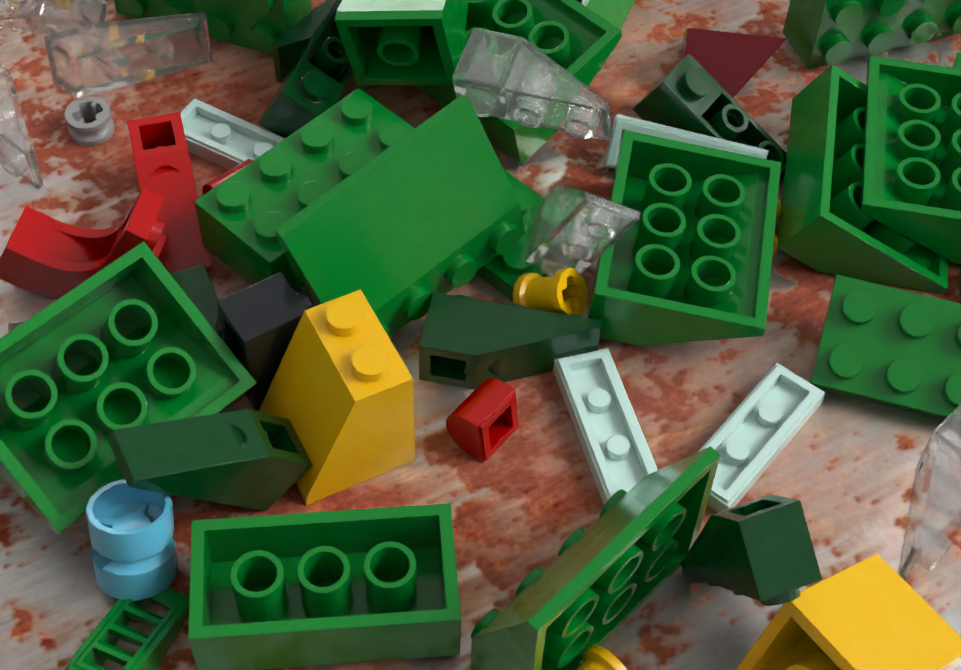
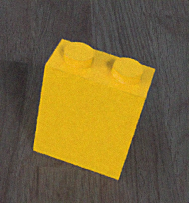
M361 289L304 310L260 407V412L289 419L313 466L295 484L307 506L415 461L413 377Z
M875 554L801 591V595L798 598L784 603L736 670H954L961 662V636L878 554Z

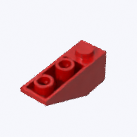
M180 112L128 120L127 125L140 192L145 187L165 197L156 218L165 223L161 234L167 236L158 258L170 274L204 264L207 272H213L209 250L202 243L194 203L198 196Z

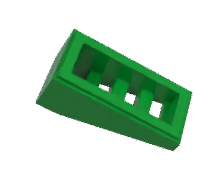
M167 588L155 596L147 598L170 608L164 617L140 608L143 600L119 599L78 648L65 670H108L102 667L107 659L125 666L122 670H156L189 616V596ZM134 619L153 627L154 630L148 636L127 626ZM121 639L140 648L135 654H131L115 647V645Z

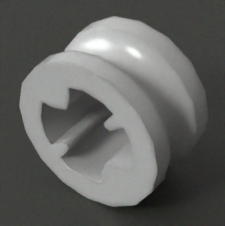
M94 96L81 97L72 101L64 112L69 135L75 143L81 146L100 145L113 136L115 127L111 109L104 99ZM93 119L95 120V121L90 122V123H85V121H87V120H93Z

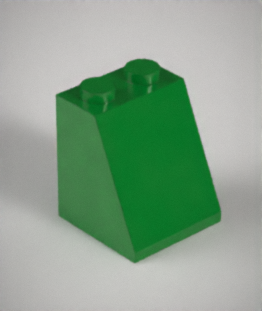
M342 0L336 11L335 22L357 85H458L469 0Z

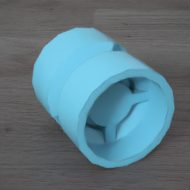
M125 479L111 482L99 488L89 498L86 507L97 586L108 596L120 600L132 599V601L151 598L166 590L175 580L178 570L176 542L173 539V507L170 495L128 487Z

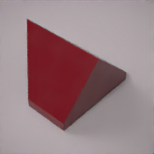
M687 28L683 35L681 60L690 54L734 98L787 38Z

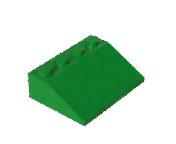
M469 0L459 84L415 86L443 107L463 94L470 100L489 141L522 165L559 130L622 38V31L577 0Z
M869 56L867 63L860 212L955 264H961V69Z
M831 64L792 99L778 249L821 273L842 275L864 281L941 294L948 289V259L860 212L866 85Z
M462 94L277 227L275 233L299 288L306 293L313 307L361 289L387 335L390 337L411 320H418L428 313L433 292L447 294L453 288L467 284L475 276L477 270L497 255H503L512 250L519 239L525 235L520 203L470 100Z
M624 130L613 174L587 318L602 320L600 338L636 346L763 336L766 329L781 162Z
M144 241L0 338V475L57 535L86 514L89 498L99 488L111 482L124 479L119 472L117 459L107 438L112 430L218 414L256 384V381Z
M710 446L644 476L628 492L621 489L613 494L602 508L600 519L587 531L582 527L575 530L561 546L558 553L559 557L546 570L540 567L535 568L524 578L517 588L516 598L501 612L494 608L480 619L471 633V668L473 670H575L583 662V652L590 645L596 644L601 646L681 566L680 564L699 535L721 454Z

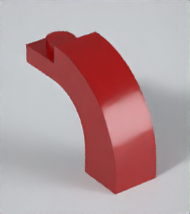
M143 187L123 221L106 229H83L70 226L25 206L0 257V279L30 292L59 299L143 241L155 256L159 258L167 236L161 234L165 223L156 218L165 197Z

